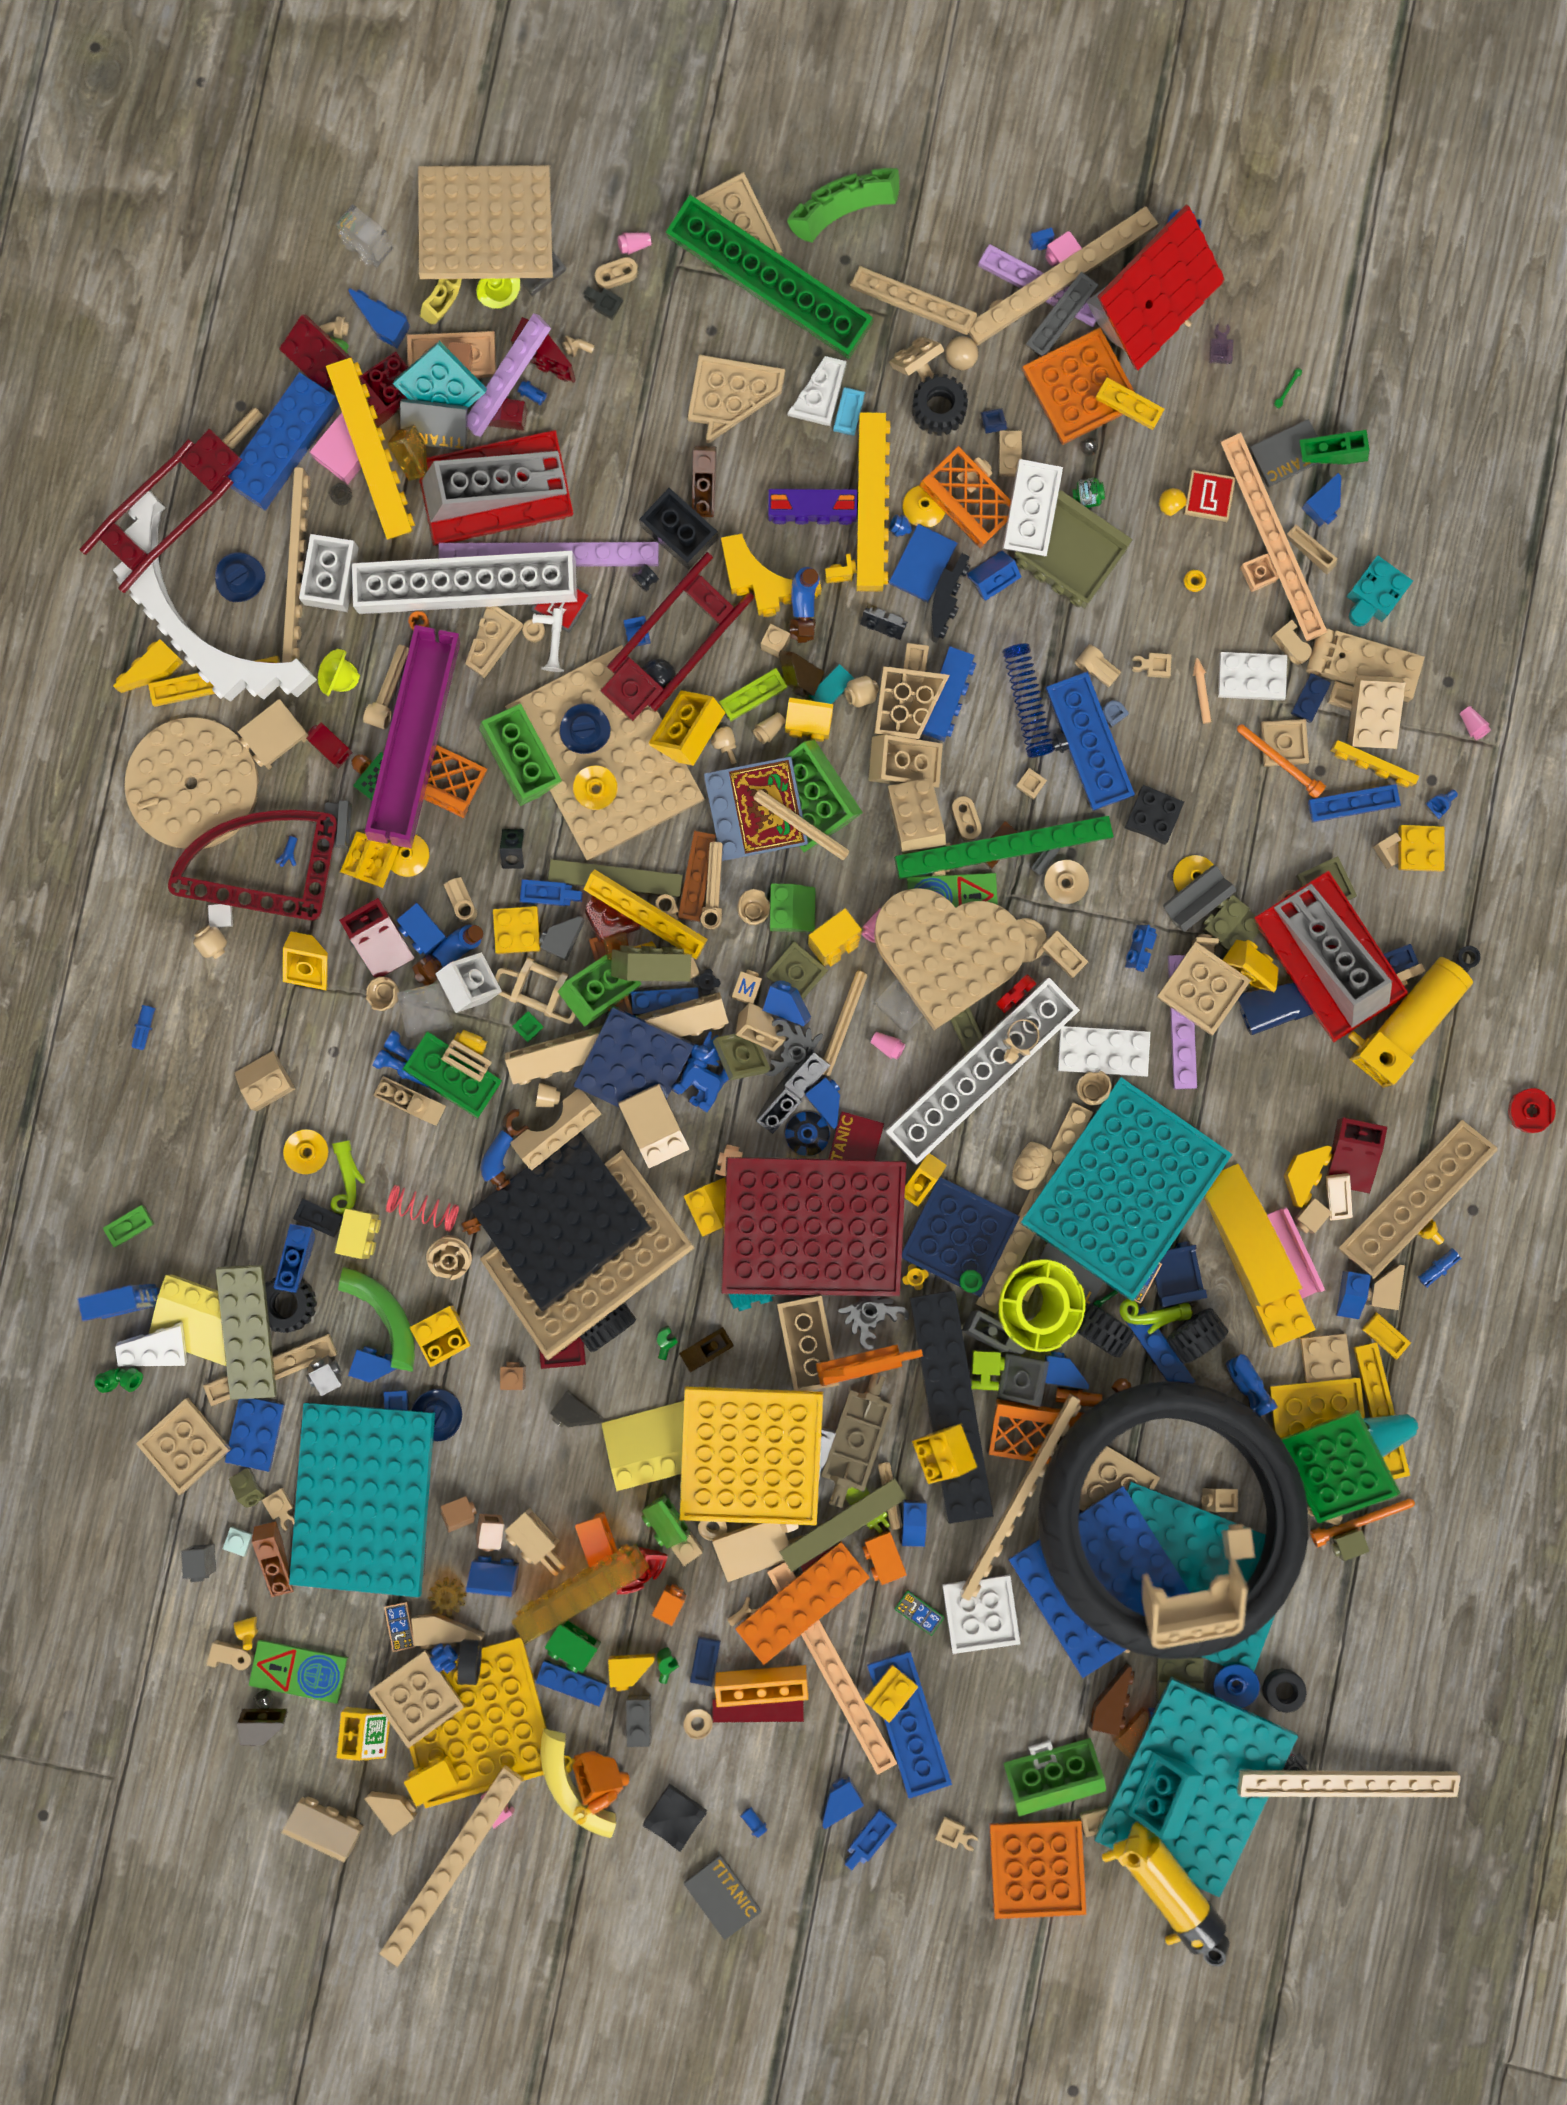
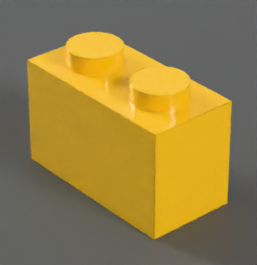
M439 1755L427 1762L429 1766L423 1769L417 1767L407 1773L408 1777L405 1779L404 1784L416 1807L459 1783L460 1779L448 1755L442 1759Z

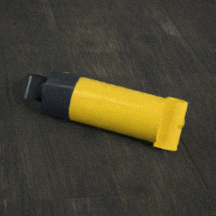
M1135 1822L1127 1839L1115 1843L1113 1850L1102 1854L1103 1861L1109 1862L1117 1858L1122 1866L1126 1865L1172 1926L1175 1933L1165 1937L1167 1945L1182 1941L1191 1954L1203 1953V1958L1208 1964L1216 1967L1222 1966L1226 1962L1230 1946L1229 1939L1224 1935L1226 1932L1225 1922L1209 1901L1203 1897L1160 1838L1141 1823Z

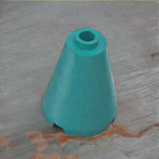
M1409 1414L1363 1418L1382 1457H1385L1417 1434L1418 1423Z

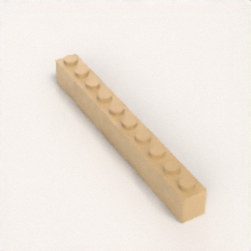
M720 992L636 1016L680 1038L689 1034L696 1036L703 1033L704 1030L711 1028L717 1030L728 1024ZM602 1026L505 1053V1061L512 1083L527 1084L534 1078H548L553 1073L559 1071L569 1072L574 1067L583 1065Z

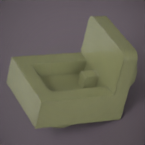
M246 1468L229 1478L236 1500L245 1508L255 1506L265 1498V1494L259 1489L251 1469Z

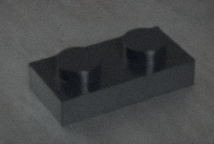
M302 1198L293 1219L331 1237H335L342 1223L343 1216Z

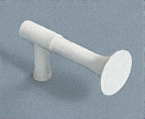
M555 608L553 616L533 614V623L552 624L550 657L546 666L541 668L546 671H564L561 669L558 661L563 609Z

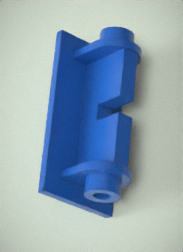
M1137 925L1132 934L1131 948L1126 955L1127 962L1125 968H1136L1135 970L1144 972L1148 968L1151 953L1146 952L1145 948L1153 949L1157 937L1156 929L1151 928L1150 925Z

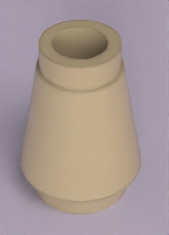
M777 712L775 715L755 725L753 734L762 744H765L774 738L786 721Z

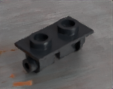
M866 606L860 625L901 641L908 623L904 621L905 618L890 613L888 619L884 618L886 611L874 606Z

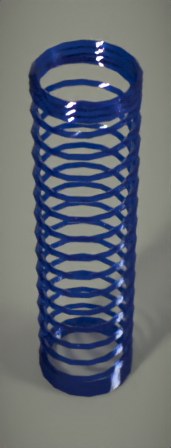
M1022 643L1005 648L1002 651V655L1005 657L1004 662L1009 663L1006 666V669L1010 670L1007 675L1012 677L1009 680L1013 684L1011 689L1015 690L1012 696L1017 697L1014 703L1019 704L1016 706V710L1020 711L1017 716L1022 718L1019 721L1023 725L1020 730L1025 731L1022 737L1027 738L1024 744L1029 745L1025 749L1027 757L1034 758L1052 753L1055 749L1053 744H1044L1052 741L1051 738L1035 743H1026L1032 738L1043 737L1051 732L1024 736L1031 731L1048 728L1049 725L1023 729L1027 725L1044 722L1047 718L1037 719L1028 723L1021 722L1026 718L1046 713L1045 711H1040L1027 716H1020L1024 711L1035 710L1044 706L1039 704L1026 709H1018L1023 704L1042 700V697H1038L1024 702H1016L1022 697L1037 695L1041 692L1037 690L1023 695H1014L1018 691L1033 689L1039 686V684H1031L1019 689L1013 688L1017 684L1037 680V677H1030L1018 682L1011 681L1016 677L1027 676L1036 672V670H1029L1017 675H1010L1014 670H1022L1034 666V663H1028L1015 668H1008L1013 663H1021L1033 658L1032 656H1027L1014 661H1006L1008 658L1030 653V645Z

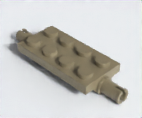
M878 1374L871 1375L867 1392L862 1394L852 1390L849 1391L835 1432L836 1435L821 1477L834 1481L835 1487L829 1504L835 1505L837 1497H839L836 1506L843 1508L848 1489L854 1488L864 1492L893 1406L882 1401L881 1397H879L886 1378L880 1376L876 1384Z

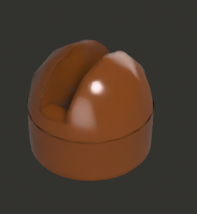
M362 754L356 755L352 759V766L359 774H363L371 764V760Z
M1120 1378L1114 1382L1111 1388L1117 1393L1131 1388V1383L1126 1378Z

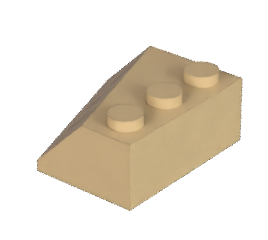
M883 666L874 734L919 739L950 675Z

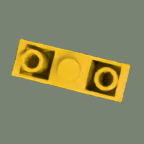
M1323 1146L1293 1156L1284 1174L1293 1206L1302 1208L1303 1205L1306 1206L1312 1197L1310 1191L1313 1185L1316 1186L1322 1177L1320 1171L1323 1165L1327 1166L1332 1157L1330 1153L1332 1147Z

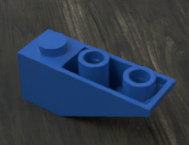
M350 288L348 292L378 339L398 349L410 328L406 319L407 316L398 310H395V312L391 311L385 303L379 300L375 302L369 299V296L361 290L356 292Z
M290 1224L274 1289L297 1292L315 1240L312 1228Z

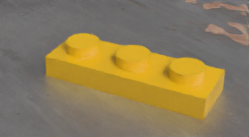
M1106 378L1095 398L1151 430H1154L1165 410L1109 378Z

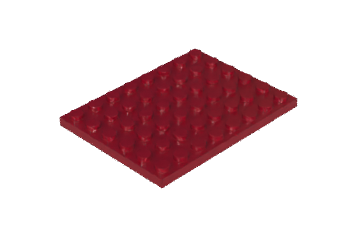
M726 1157L721 1293L900 1296L906 1162Z

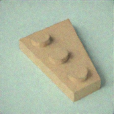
M498 606L486 607L484 616L479 623L476 639L473 640L465 663L467 667L485 678L524 625Z

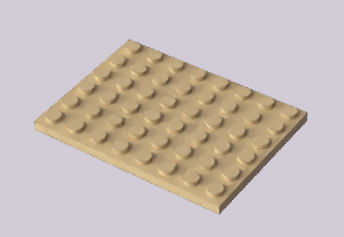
M623 645L505 706L506 709H509L521 703L555 766L562 782L552 788L550 792L587 862L705 800L686 764L674 761L648 744L662 721L658 711L654 712L647 705L635 720L631 721L599 691L614 675L606 666L622 650ZM578 704H591L598 707L607 716L610 723L611 733L608 742L601 749L590 754H579L569 750L563 744L560 736V724L563 716L571 707ZM596 765L607 768L613 773L617 781L618 791L614 801L606 808L600 810H591L583 807L577 801L573 792V783L577 774L589 766ZM594 786L592 788V792L598 793L600 791L599 786Z
M623 1150L607 1161L605 1165L652 1229L544 1312L538 1308L497 1247H494L480 1258L548 1360L694 1249L692 1243Z

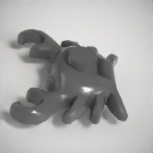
M778 1018L773 1020L772 1026L778 1024L783 1026V1029L778 1030L776 1035L787 1036L788 1038L783 1042L784 1049L781 1052V1057L784 1060L779 1061L772 1058L771 1064L775 1067L765 1074L767 1076H775L784 1068L789 1067L784 1072L786 1076L796 1063L800 1064L812 1049L816 1048L823 1034L820 1033L811 1039L812 1033L810 1028L806 1029V1035H804L802 1028L798 1024H795L797 1032H793L785 1019Z
M862 1296L854 1305L840 1308L838 1313L850 1314L845 1320V1325L853 1322L852 1334L856 1335L858 1328L861 1332L860 1346L864 1350L872 1351L873 1345H868L866 1340L873 1341L876 1339V1336L868 1329H875L878 1323L885 1320V1315H888L893 1322H896L898 1319L896 1314H902L904 1320L907 1321L909 1320L908 1310L900 1306H885L893 1304L892 1299L878 1300L882 1296Z

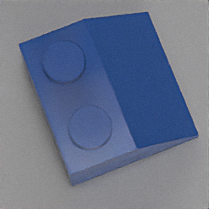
M478 1556V1559H474L471 1563L466 1592L512 1597L517 1590L519 1563H514V1559L510 1558L492 1561L490 1556Z

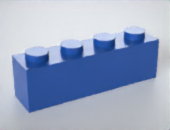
M949 647L940 674L950 676L922 732L923 735L945 742L946 736L951 737L955 726L951 723L953 716L958 717L962 706L961 703H958L960 696H965L969 687V683L966 682L968 674L973 675L977 664L973 662L975 655Z

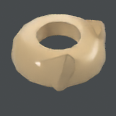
M716 1521L699 1522V1533L706 1540L712 1541V1538L727 1533L726 1522H716L719 1524L717 1530H711L707 1527L709 1522Z
M695 1709L685 1714L683 1727L690 1738L702 1739L711 1732L713 1721L707 1711ZM695 1717H701L704 1722L703 1727L699 1730H695L691 1726V1722Z

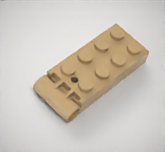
M1327 629V633L1315 638L1306 671L1310 674L1312 673L1351 686L1355 684L1356 675L1400 677L1406 683L1403 701L1410 702L1414 697L1425 657L1340 631L1334 632Z

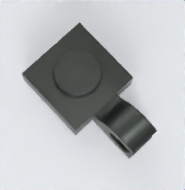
M587 286L583 293L585 295L584 299L595 303L593 306L595 311L611 320L614 319L623 303L621 297L605 288L602 293H599L590 286Z

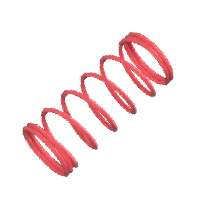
M394 1185L386 1204V1212H393L399 1204V1215L402 1217L411 1207V1220H415L422 1211L423 1224L429 1222L434 1214L433 1225L435 1228L439 1227L445 1218L446 1232L452 1230L459 1211L458 1205L455 1204L449 1214L451 1203H449L441 1221L436 1226L435 1219L439 1199H437L431 1215L424 1222V1211L428 1195H426L415 1218H412L417 1192H414L409 1206L401 1214V1203L405 1187L397 1201L400 1187L399 1185Z

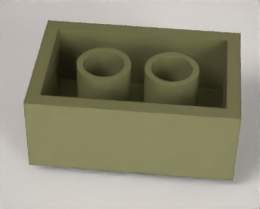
M621 945L620 949H612L611 976L627 981H690L691 954L684 953V949L672 946H662V948L641 946V948H635L628 945Z

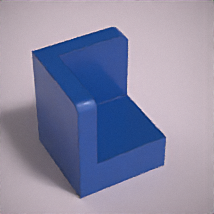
M645 616L623 621L628 641L646 622ZM649 632L637 646L651 643Z

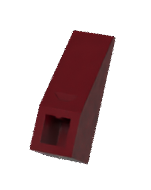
M322 722L319 725H314L308 731L309 736L306 739L336 768L339 769L352 755L353 752Z

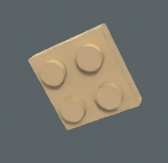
M1347 1334L1300 1338L1305 1383L1352 1378Z

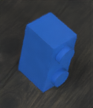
M418 903L397 919L400 924L397 928L405 937L410 936L414 940L412 946L419 954L424 952V954L430 955L447 938Z

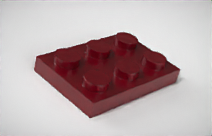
M306 314L300 316L279 348L307 377L328 392L332 390L333 385L326 366L351 358Z

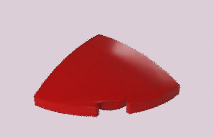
M621 1545L616 1594H629L643 1589V1583L652 1577L655 1580L660 1575L668 1555L652 1549Z

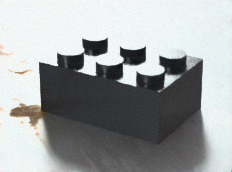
M670 488L639 519L641 528L688 570L719 539L718 531Z

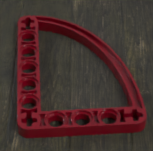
M273 810L253 813L224 822L199 836L184 850L171 871L168 890L171 894L178 897L315 921L321 917L338 821L329 813L307 810ZM327 818H330V821L333 823V826L328 827L327 832L332 834L331 838L326 835H319L320 831L323 833L325 831L322 821H326ZM275 821L317 822L303 899L183 877L190 862L205 846L229 832L251 825ZM322 839H326L330 843L329 849L325 852L319 851L317 847L318 842ZM323 861L325 863L326 869L323 873H316L313 866L315 862ZM181 880L182 885L190 886L189 882H193L190 887L191 895H187L189 891L185 889H180L179 893H177V889L173 888V884H177ZM312 883H319L321 885L322 891L320 894L312 895L310 893L309 887ZM204 884L206 886L207 893L205 896L199 897L196 895L195 888L197 885ZM221 888H226L229 891V897L225 901H221L217 897V892ZM244 892H248L251 895V902L247 905H242L239 901L240 895ZM266 896H270L274 901L273 906L269 909H264L261 905L262 899ZM288 900L293 901L296 905L292 913H286L283 909L284 903ZM300 902H304L302 907L310 908L311 905H314V908L317 909V914L314 913L312 917H309L308 912L301 911V916L297 915L300 910Z

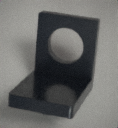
M502 829L500 841L502 869H524L522 850L524 829ZM510 855L516 856L518 862L509 863L506 857Z

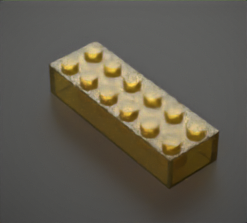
M636 1543L630 1547L628 1544H625L618 1548L610 1557L607 1555L601 1558L591 1568L589 1566L572 1579L564 1580L553 1590L551 1588L541 1594L536 1600H531L521 1606L515 1612L517 1616L511 1622L526 1645L636 1580L649 1568V1565Z

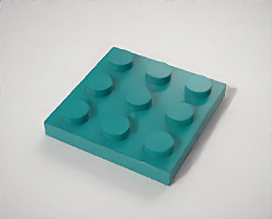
M440 340L393 382L410 400L466 406L467 408L487 391V388Z

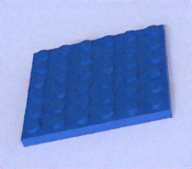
M1124 1486L1119 1487L1079 1513V1533L1089 1565L1100 1583L1119 1602L1131 1610L1146 1616L1142 1591L1143 1575L1147 1574L1152 1587L1164 1590L1166 1598L1191 1594ZM1040 1539L1008 1559L1082 1678L1126 1651V1649L1108 1641L1092 1630L1067 1605L1049 1573L1040 1545Z

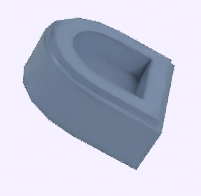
M1118 701L1107 702L1103 708V713L1110 728L1129 715L1126 708Z

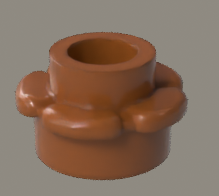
M477 1217L461 1223L463 1227L462 1232L467 1231L468 1235L481 1230L479 1227L481 1224Z

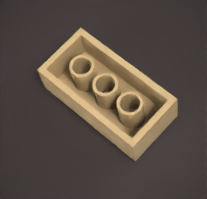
M822 1295L778 1303L777 1306L794 1391H812L839 1385L838 1382L820 1386L816 1363L834 1359Z

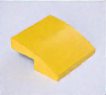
M356 831L340 872L383 888L399 847L391 843L370 841L367 839L366 834Z

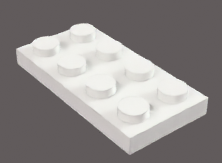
M1023 459L1018 460L1002 549L1047 556L1063 467Z
M1063 1026L1060 1029L1058 1071L1079 1073L1103 1071L1105 1074L1148 1077L1150 1032Z

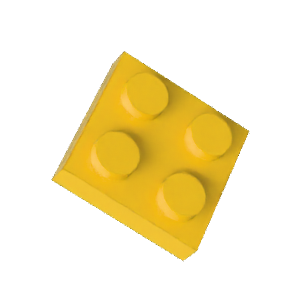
M1398 826V835L1401 838L1398 842V870L1444 871L1445 827Z
M537 906L493 909L496 954L541 951Z

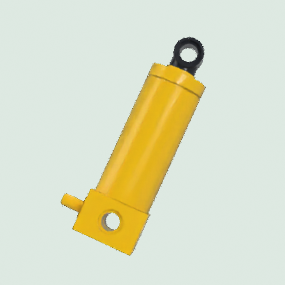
M1465 946L1454 953L1451 961L1444 957H1439L1376 1033L1369 1035L1365 1040L1354 1031L1348 1035V1038L1358 1046L1349 1060L1383 1088L1395 1085L1414 1062L1412 1056L1472 986V978L1467 973L1480 962L1481 955L1479 950L1474 946ZM1463 953L1469 954L1471 958L1470 963L1463 961ZM1380 1056L1383 1058V1064L1380 1061Z

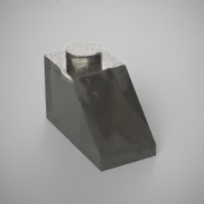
M570 1391L564 1394L550 1412L554 1416L552 1420L560 1427L564 1425L566 1427L599 1424L604 1419Z

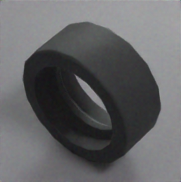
M463 1639L461 1642L457 1671L459 1684L477 1685L482 1658V1643L480 1640Z

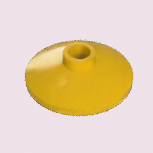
M919 485L909 490L904 497L903 513L912 525L917 527L920 524L930 528L937 525L943 519L945 512ZM927 501L929 506L923 507L921 502Z
M595 765L584 768L577 774L573 783L575 798L583 807L591 810H600L609 806L614 801L618 791L615 776L610 770L602 766ZM594 786L600 787L598 793L592 792Z
M415 834L412 849L398 846L399 850L391 870L399 876L412 877L418 875L426 868L429 862V848L426 842ZM404 850L410 851L408 857L402 856Z
M1198 855L1182 859L1175 867L1173 873V882L1177 891L1180 892L1195 880L1193 873L1197 872L1201 875L1213 866V863L1207 858Z
M300 1130L293 1133L287 1139L283 1150L286 1164L290 1169L299 1174H312L320 1170L325 1165L329 1153L326 1140L313 1130ZM306 1148L311 1149V1155L308 1157L304 1155Z

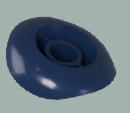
M239 552L228 554L220 560L216 567L215 582L217 589L228 601L244 602L250 600L260 592L264 585V568L257 559L248 554Z
M578 704L571 707L563 716L560 724V736L563 744L569 750L579 754H590L598 751L608 742L611 733L607 716L598 707L591 704Z
M435 1389L423 1393L415 1400L411 1411L435 1413L433 1441L438 1442L451 1438L458 1431L462 1422V1408L459 1400L452 1393L445 1390Z

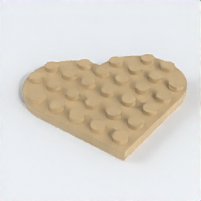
M915 888L904 890L891 897L881 908L876 918L874 937L880 955L934 1031L1010 980L1018 971L1024 959L1025 939L1019 923L1007 910L994 903L973 901L955 908L948 899L939 893L928 889Z

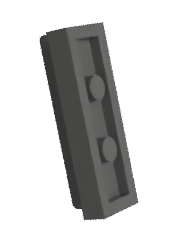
M1213 865L1163 904V907L1172 922L1185 932L1237 890L1231 882L1223 877L1219 868Z

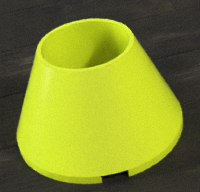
M1034 1260L1021 1265L1007 1278L1000 1292L999 1317L1005 1332L1015 1343L1032 1351L1044 1352L1061 1347L1064 1342L1076 1334L1084 1318L1085 1296L1081 1284L1069 1268L1055 1261ZM1038 1284L1042 1291L1043 1304L1037 1316L1030 1321H1026L1022 1313V1300L1028 1289Z

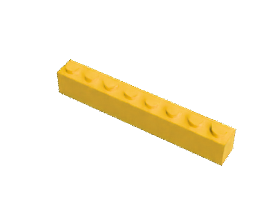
M348 358L327 365L326 368L387 540L413 532L412 527L415 526L412 514H407L404 505H407L408 502L404 491L399 492L397 484L400 483L397 471H392L390 462H393L389 449H384L382 441L385 440L382 428H377L374 419L378 418L373 405L369 406L367 397H370L366 383L362 384L359 376L363 374L359 363H354L352 358Z
M860 413L856 591L883 592V586L888 585V571H884V563H888V550H884V541L888 542L889 528H884V520H889V507L885 506V498H889V485H885V477H889L890 464L885 463V455H890V442H886V434H890V421H886V413Z

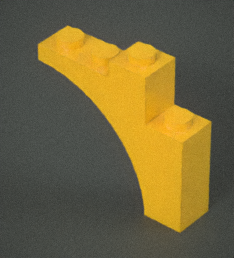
M743 533L721 538L732 594L743 596L753 590L758 616L763 615L764 617L776 615V612L780 611V602H783V604L792 603V580L776 575L758 562L747 547ZM820 580L815 591V598L821 594Z

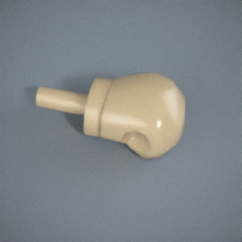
M727 726L716 729L711 739L712 746L715 749H721L722 753L727 752L732 765L737 763L732 749L737 748L732 729Z

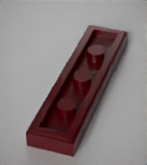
M713 1698V1723L804 1722V1700L717 1707L716 1698Z

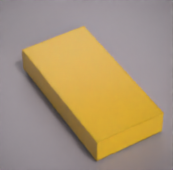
M1375 1313L1361 1329L1396 1360L1411 1344L1406 1337L1378 1313Z

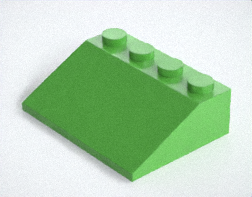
M815 740L804 741L784 757L792 756L804 820L826 835L831 836L863 813ZM807 836L808 845H802L800 848L804 853L818 843Z

